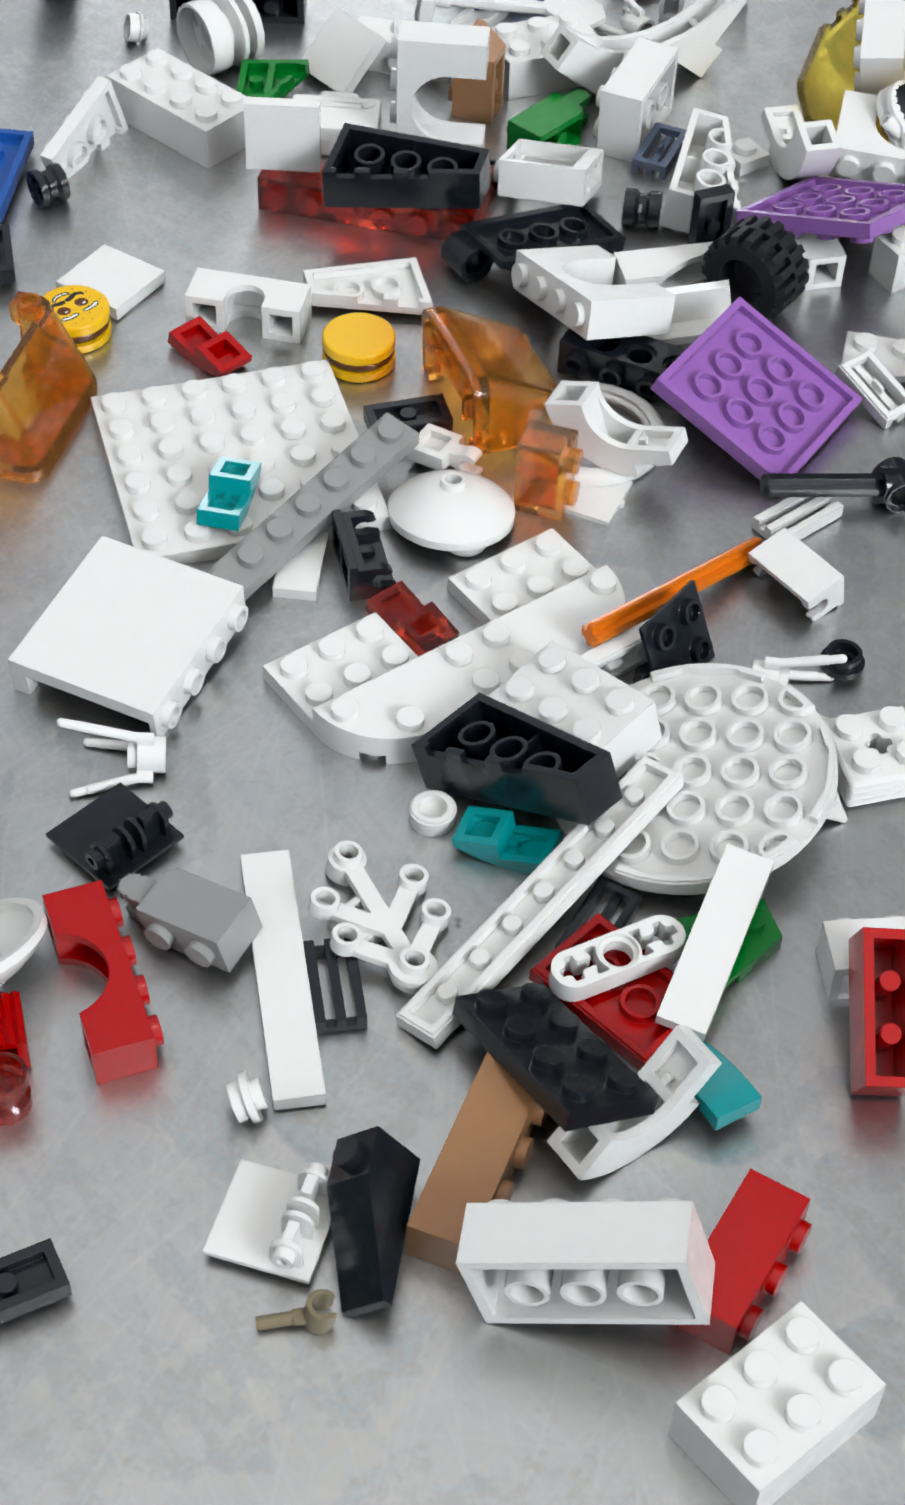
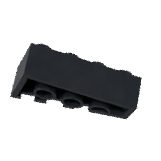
M344 123L321 172L324 207L480 209L490 186V149Z
M480 692L411 744L425 787L428 789L585 825H590L623 798L609 751Z

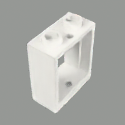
M518 139L495 162L493 181L498 183L497 196L583 207L601 186L604 149Z

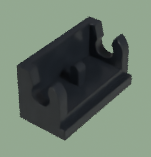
M341 510L332 511V544L349 601L397 595V584L392 576L391 565L387 561L380 539L379 528H355L359 523H369L376 520L374 512L370 510L341 513Z

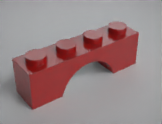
M102 880L42 895L44 911L47 917V928L58 963L87 968L98 974L107 983L101 996L91 1006L79 1013L83 1041L96 1084L99 1085L158 1068L156 1047L164 1045L163 1033L157 1015L147 1016L144 1007L150 1004L147 984L143 974L134 976L131 966L137 965V960L130 936L121 937L118 930L119 927L124 926L117 898H107Z

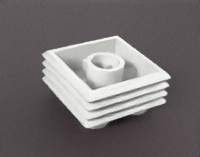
M887 706L880 710L858 714H843L836 718L824 720L825 724L829 726L835 742L838 761L837 788L846 806L854 807L905 797V707Z

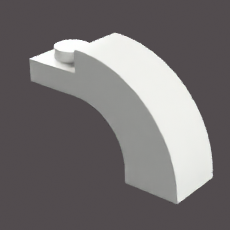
M561 380L544 404L552 424L562 438L576 452L595 465L617 474L638 477L646 464L659 467L672 466L688 442L685 427L641 425L617 414L604 399L599 382Z
M677 1025L637 1073L659 1096L654 1114L570 1131H564L559 1126L547 1142L579 1180L593 1179L616 1171L659 1144L696 1109L700 1103L695 1098V1095L722 1062L688 1026Z

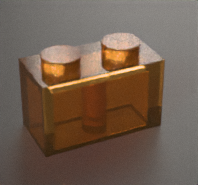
M529 419L517 445L513 501L515 511L562 521L567 505L575 506L579 495L580 482L574 481V477L580 470L583 458V449L577 448L579 430Z

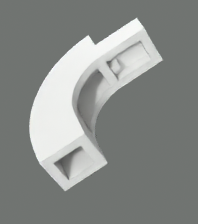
M798 104L763 109L761 120L770 142L769 160L781 178L785 180L824 176L831 172L842 149L831 119L804 122Z

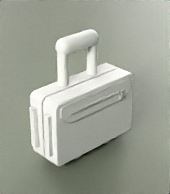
M322 91L319 95L295 94L292 99L320 100L321 155H330L344 123L381 129V101L378 99L359 98L357 93Z

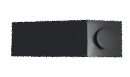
M379 1126L337 1139L327 1182L342 1313L348 1317L392 1306L406 1236V1225L409 1221L420 1158Z

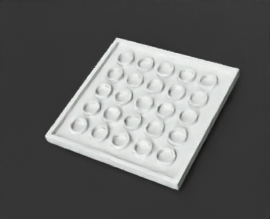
M328 359L90 397L92 413L131 546L183 565L221 559L359 437ZM220 456L261 462V473L257 487L239 531L196 524L197 508L209 489V473ZM377 482L344 511L370 510L374 512L375 521L359 523L355 527L356 529H364L366 527L379 528V531L391 529L388 508ZM332 523L322 531L329 532V540L332 539Z

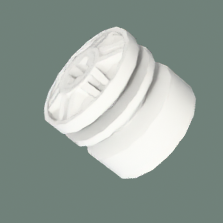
M193 0L182 4L178 8L176 26L182 50L190 65L206 75L211 76L220 73L232 65H241L242 59H258L263 54L265 47L264 29L261 17L252 0Z

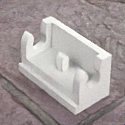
M783 527L748 553L749 561L753 565L757 564L753 572L758 576L768 573L802 601V605L809 610L806 616L812 621L821 618L833 608H838L844 604V575L786 528Z

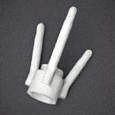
M624 0L631 9L627 6L622 8L625 14L621 18V30L606 24H602L594 29L613 36L626 35L649 29L655 26V22L645 15V10L635 0Z
M844 654L788 658L765 656V660L754 659L752 669L765 672L766 678L784 686L789 683V680L831 682L834 678L824 672L790 670V668L842 664L847 662V656ZM819 714L823 720L830 719L829 717Z
M59 718L56 722L57 726L61 728L114 738H85L83 744L86 747L127 751V768H137V773L73 788L68 792L71 798L107 791L120 782L124 786L136 783H153L154 773H166V736H154V733L134 732L65 718Z

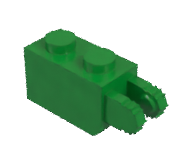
M581 89L572 90V92H568L563 96L555 92L509 119L506 151L518 139L574 146L579 144L581 141V128L588 123L589 114L583 108L590 104L591 94L587 90Z

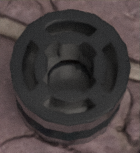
M626 187L621 225L634 226L636 223L644 224L647 228L658 229L663 192L652 190L645 194L640 193L636 188ZM640 204H642L641 213H639V205H640Z

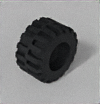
M752 215L737 221L708 247L709 250L703 256L705 264L702 265V274L707 278L704 280V283L729 280L731 304L740 296L770 321L805 290L804 285L809 279V274L805 271L809 268L808 259L803 258L802 254L805 250L802 244L798 245L794 240L796 236L792 231L788 233L784 230V225L779 221L772 223L770 217L762 216L758 219L756 215Z

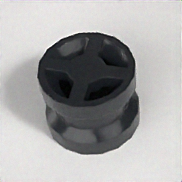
M58 163L49 164L46 170L41 172L35 169L27 173L28 189L38 207L48 206L51 200L54 199L63 201L70 197V186L67 176Z

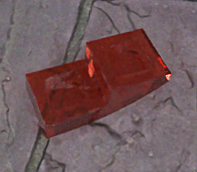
M402 580L367 599L365 610L369 615L376 612L420 656L459 637L460 632L432 601L423 605Z

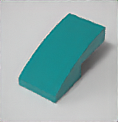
M220 456L209 473V489L197 508L196 524L239 531L257 487L261 473V462Z
M468 806L455 831L452 843L453 847L484 862L530 875L561 843L563 837L561 830L516 825L513 811Z
M702 1041L722 1062L695 1095V1098L700 1103L697 1106L716 1131L758 1110L762 1096L724 1055L707 1042Z

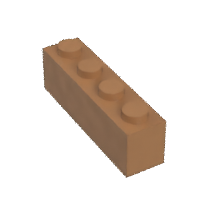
M489 1052L484 1057L406 1225L407 1255L459 1274L461 1273L456 1265L466 1203H488L493 1199L511 1201L515 1182L510 1181L515 1168L524 1170L534 1143V1139L530 1138L529 1135L533 1126L542 1127L548 1116L547 1112Z

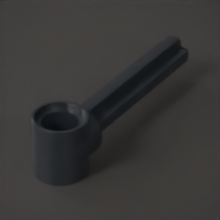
M900 457L885 459L874 468L872 473H768L760 478V493L763 497H871L874 503L885 504L889 511L903 513L905 512V459Z

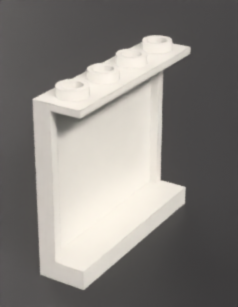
M101 536L8 658L14 687L16 690L31 695L41 682L149 723L150 732L154 733V736H164L168 729H173L179 722L182 708L191 695L195 696L199 693L203 686L205 675L213 663L217 664L221 661L225 654L227 643L235 631L240 632L245 626L249 611L248 607L245 606L243 586Z

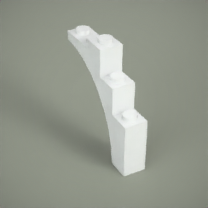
M697 0L667 21L649 29L626 35L597 36L581 33L564 24H560L540 51V54L557 71L596 95L600 86L606 85L612 69L614 67L618 68L621 64L625 51L631 50L639 38L679 48L677 62L702 78L722 51L716 42L748 0Z

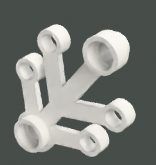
M349 840L337 843L328 853L325 867L326 875L337 884L350 885L361 901L360 903L365 911L341 903L340 895L336 890L330 887H318L311 893L308 906L309 913L318 920H332L339 923L333 928L330 939V948L335 954L342 957L353 956L387 968L391 982L397 989L406 993H417L438 971V962L430 952L439 932L445 930L448 926L451 907L442 899L431 898L426 900L422 904L419 916L421 927L411 944L402 929L417 896L422 895L426 890L429 878L428 871L423 866L415 863L402 866L397 880L398 890L388 908L365 871L367 857L362 847L358 843ZM319 902H325L330 905H322ZM432 913H433V914H437V915H439L440 917H435V916H432L431 914H432ZM362 931L383 938L387 947L362 940ZM340 938H348L352 941L347 942L341 940Z

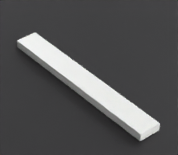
M644 755L619 781L623 798L590 825L579 823L402 1007L395 1015L398 1026L433 1048L438 1049L461 1024L452 1014L456 996L479 993L484 989H494L684 786L683 774Z

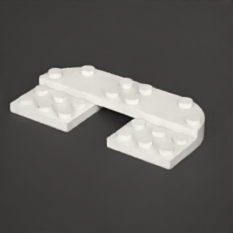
M551 528L448 577L447 590L482 626L418 656L374 612L263 665V679L321 742L338 753L357 760L360 759L361 753L374 757L386 756V764L414 762L417 760L411 744L479 692L489 696L552 640L578 655L594 648L588 646L585 637L581 635L582 626L625 604V594L619 579L607 565L596 569Z

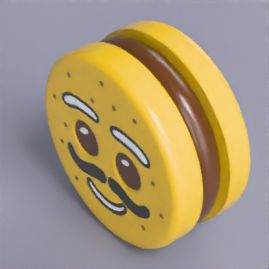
M83 285L58 287L44 294L37 303L36 316L40 340L47 348L55 352L69 355L89 353L102 347L111 336L112 324L108 299L103 293L94 288Z
M357 312L338 316L324 327L322 333V360L328 359L334 376L340 380L351 383L376 381L386 376L394 367L395 331L389 322L377 315Z

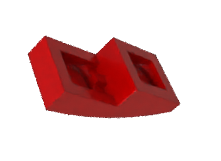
M201 316L169 332L168 343L179 354L196 367L216 377L225 376L249 363L252 359V355L227 330L218 334Z

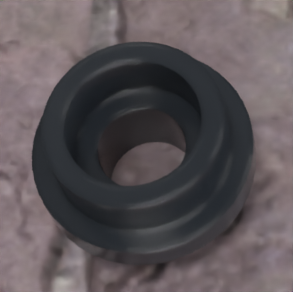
M846 639L834 640L821 652V655L844 654L847 656L846 663L820 666L824 673L834 679L852 680L859 677L864 670L865 659L862 649L853 641Z

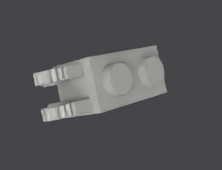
M175 868L165 871L158 880L145 875L141 876L140 873L136 874L135 872L133 874L128 873L127 876L119 879L117 891L121 899L127 902L125 908L130 918L133 917L134 921L137 919L143 925L145 937L162 950L172 948L186 954L189 959L199 966L207 968L212 965L230 973L263 928L251 897L183 869Z

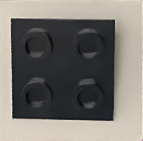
M690 580L639 628L648 661L636 668L633 682L636 683L649 678L650 672L685 664L708 663L715 656L695 580Z
M120 782L47 832L46 837L97 881L102 880L103 886L110 891L119 885V879L127 876L128 873H136L182 840L184 834L169 823V819L173 817V812L165 801L146 804Z

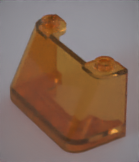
M18 291L10 302L9 314L11 320L19 324L21 341L0 371V478L33 483L45 479L51 473L91 406L90 397L97 396L98 389L94 372L50 302L45 297L36 293Z
M443 306L423 309V372L429 381L444 378L445 372L462 399L463 420H472L473 437L469 438L470 446L482 450V455L562 439V436L552 424L544 405L558 385L531 347L526 333H522L518 327Z

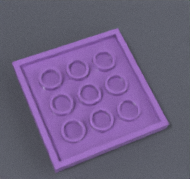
M819 176L810 177L736 210V222L752 215H756L758 219L766 216L771 218L772 223L777 221L782 223L784 230L788 233L792 231L796 237L811 233L817 234V239L820 240L849 237L852 243H871L874 241V237L880 234L891 233L894 227L905 224V184Z
M740 296L656 379L650 388L759 480L762 475L768 473H798L863 400L860 395Z

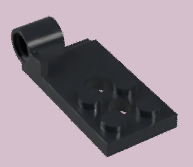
M587 203L583 207L562 204L461 223L460 230L452 233L444 241L441 248V257L465 282L475 283L482 280L489 273L493 262L501 270L507 269L511 272L515 264L517 250L598 245L609 253L623 251L626 238Z

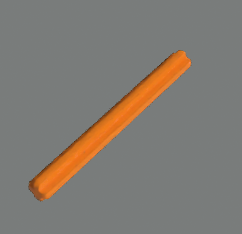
M753 537L583 625L581 635L585 637L586 644L596 647L651 618L690 580H695L697 591L700 592L751 565L748 553L763 543L762 539Z

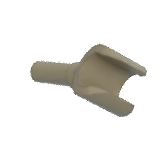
M318 1289L310 1293L305 1307L292 1309V1311L256 1316L257 1331L291 1325H304L307 1331L312 1334H326L334 1326L337 1313L319 1314L315 1310L330 1308L333 1305L335 1295L330 1290Z

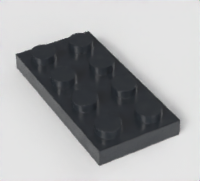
M525 983L519 987L499 990L484 989L479 993L456 996L452 1014L564 1131L654 1114L659 1096L543 983Z

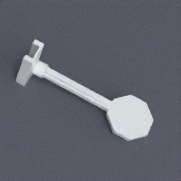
M417 0L414 20L432 22L435 7L449 9L450 6L523 14H544L546 17L558 15L563 11H579L592 29L604 24L606 20L604 5L596 0Z

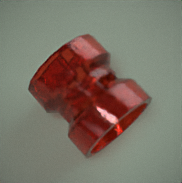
M4 1051L0 1052V1126H10L22 1121L29 1114L33 1106V1097L29 1086L27 1067L23 1059L14 1053Z

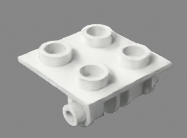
M241 1159L204 1246L203 1254L309 1284L331 1228L327 1194L328 1168L320 1163L312 1162L308 1164L307 1168L300 1170L297 1175Z

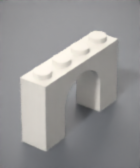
M401 20L398 35H392L390 57L397 58V68H391L390 91H397L396 101L391 100L390 123H396V132L485 148L486 124L449 122L437 119L421 107L415 93L423 84L436 78L450 77L486 80L489 62L490 27Z
M845 90L836 130L842 149L834 168L828 173L829 175L856 180L905 184V149L898 148L883 139L876 127V100L878 95Z
M571 246L516 251L515 264L511 270L513 288L584 339L597 340L670 334L675 295L656 282L613 285L616 257L600 246Z

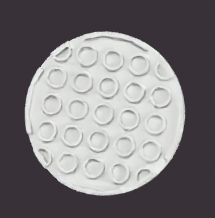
M694 663L667 667L652 671L649 678L629 685L654 700L662 739L645 756L682 773L684 786L604 870L602 875L622 885L652 893L669 895L705 894L711 884L726 844L774 860L772 869L774 871L797 855L814 838L829 815L836 796L838 761L835 742L829 726L825 724L824 720L817 713L815 705L803 693L790 684L784 686L766 678L765 672L744 666L721 663ZM632 765L622 776L618 778V782L630 771V769L634 765ZM556 818L564 837L579 824Z

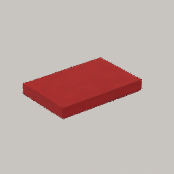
M597 913L531 968L529 980L533 983H543L550 989L549 974L551 963L559 952L618 930V928L600 913ZM610 950L603 955L608 963L615 966H624L631 962L630 957L620 950ZM591 960L589 967L593 966V962ZM667 967L581 1001L568 1002L558 998L594 1034L639 1071L673 1031L671 1028L655 1023L656 1015L674 974ZM569 970L564 971L563 977L572 975L576 981L582 978V974L574 976Z

